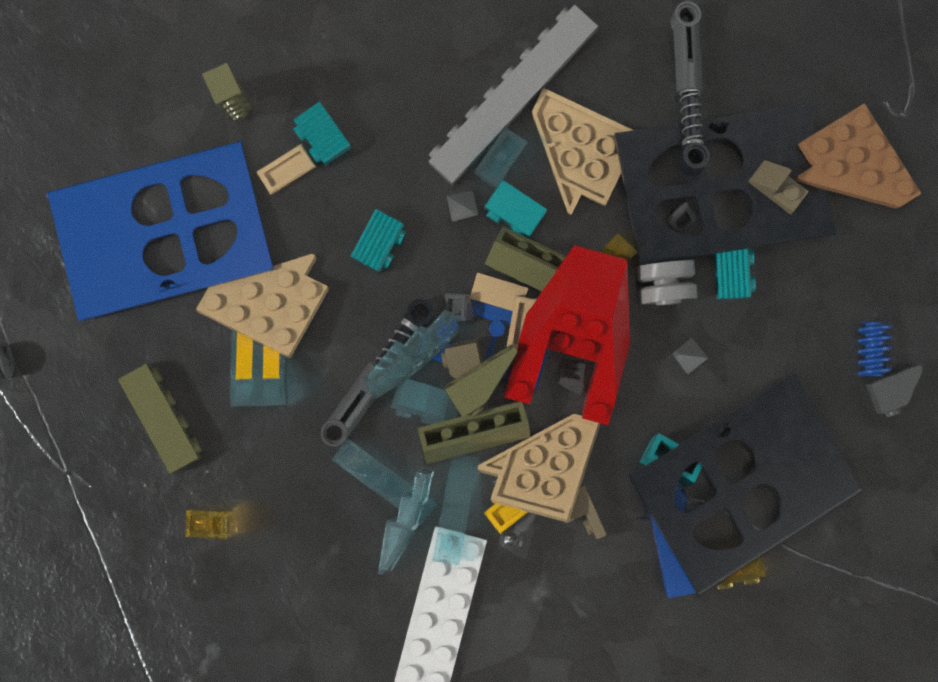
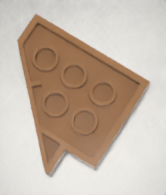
M865 103L798 144L810 163L811 168L795 177L796 182L895 209L922 194Z

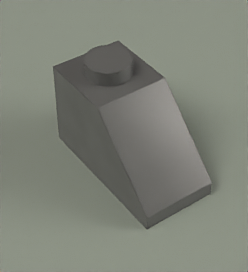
M921 365L912 366L866 384L877 414H886V417H891L902 412L900 407L908 405L923 371Z

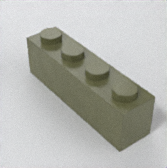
M228 63L202 74L215 104L228 120L238 121L249 115L248 111L252 110L250 102L239 79Z
M502 226L485 264L496 271L505 273L522 283L542 291L566 256Z
M144 364L119 378L118 381L168 472L172 474L202 458L199 454L202 448L196 437L191 438L186 428L189 427V424L182 413L177 414L173 407L176 401L170 390L165 391L160 382L163 380V377L156 366L152 368L150 364Z
M520 401L484 410L471 417L469 415L417 428L426 464L530 438L529 423L523 402Z

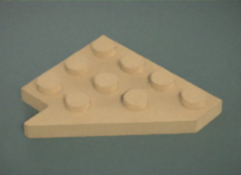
M543 88L532 110V116L567 213L572 215L581 195L606 206L621 174L614 134L631 131L632 129Z
M309 254L273 266V271L209 287L196 310L198 313L291 358L329 288L307 276L317 259L315 255Z
M572 414L481 463L477 468L479 472L498 477L491 496L492 503L569 523L601 423L582 419L581 415Z

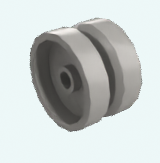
M694 260L661 262L635 267L636 281L640 283H654V286L644 287L638 291L639 305H671L698 298L696 284L692 282L679 283V280L691 278L695 275Z

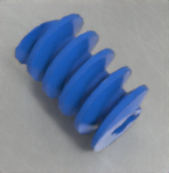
M860 322L866 325V327L858 329V333L866 337L859 339L858 344L866 346V348L858 351L859 355L865 357V359L858 361V365L864 367L865 370L858 372L857 375L887 377L884 373L892 371V367L885 365V362L892 360V357L886 355L885 351L893 349V346L886 344L885 341L892 339L893 335L885 333V330L892 328L893 325L885 322Z

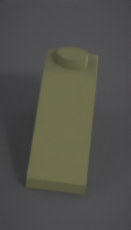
M514 343L445 385V391L462 417L467 414L471 417L483 410L482 405L487 402L518 352Z

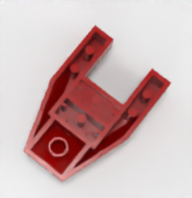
M574 244L549 283L543 288L535 303L526 313L517 343L518 352L513 358L505 385V398L530 404L545 351L550 349L596 362L582 407V419L604 425L609 424L630 346L626 258Z

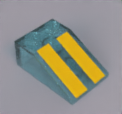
M232 330L231 407L288 405L287 357Z

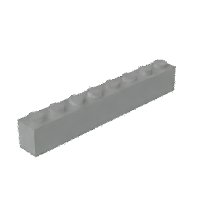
M576 5L570 10L566 7L556 17L558 23L552 29L547 27L537 39L540 42L534 49L529 46L519 57L522 60L516 68L510 66L501 77L504 81L498 87L493 85L483 96L486 100L479 107L474 105L465 115L467 118L466 122L461 127L458 124L455 125L447 134V137L450 139L443 146L438 144L430 152L429 156L431 159L429 160V165L452 186L597 31L598 26Z

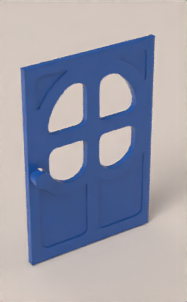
M242 141L47 192L79 322L274 270ZM188 176H201L219 182L228 191L229 199L227 204L195 214L188 213L181 188L182 180ZM160 184L166 186L173 210L172 219L149 226L139 224L132 214V205L136 195L147 187ZM226 220L233 221L237 226L238 232L237 238L229 251L214 263L202 264L199 260L193 236L195 229ZM174 234L178 235L186 262L185 268L178 273L166 276L153 273L147 267L143 258L146 245L158 238Z

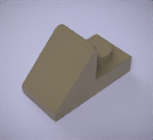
M766 160L763 161L748 181L790 215L809 192L788 176L792 171L791 169Z
M581 485L569 522L585 515L587 519L582 522L588 535L594 534L595 538L599 539L606 536V532L585 485Z

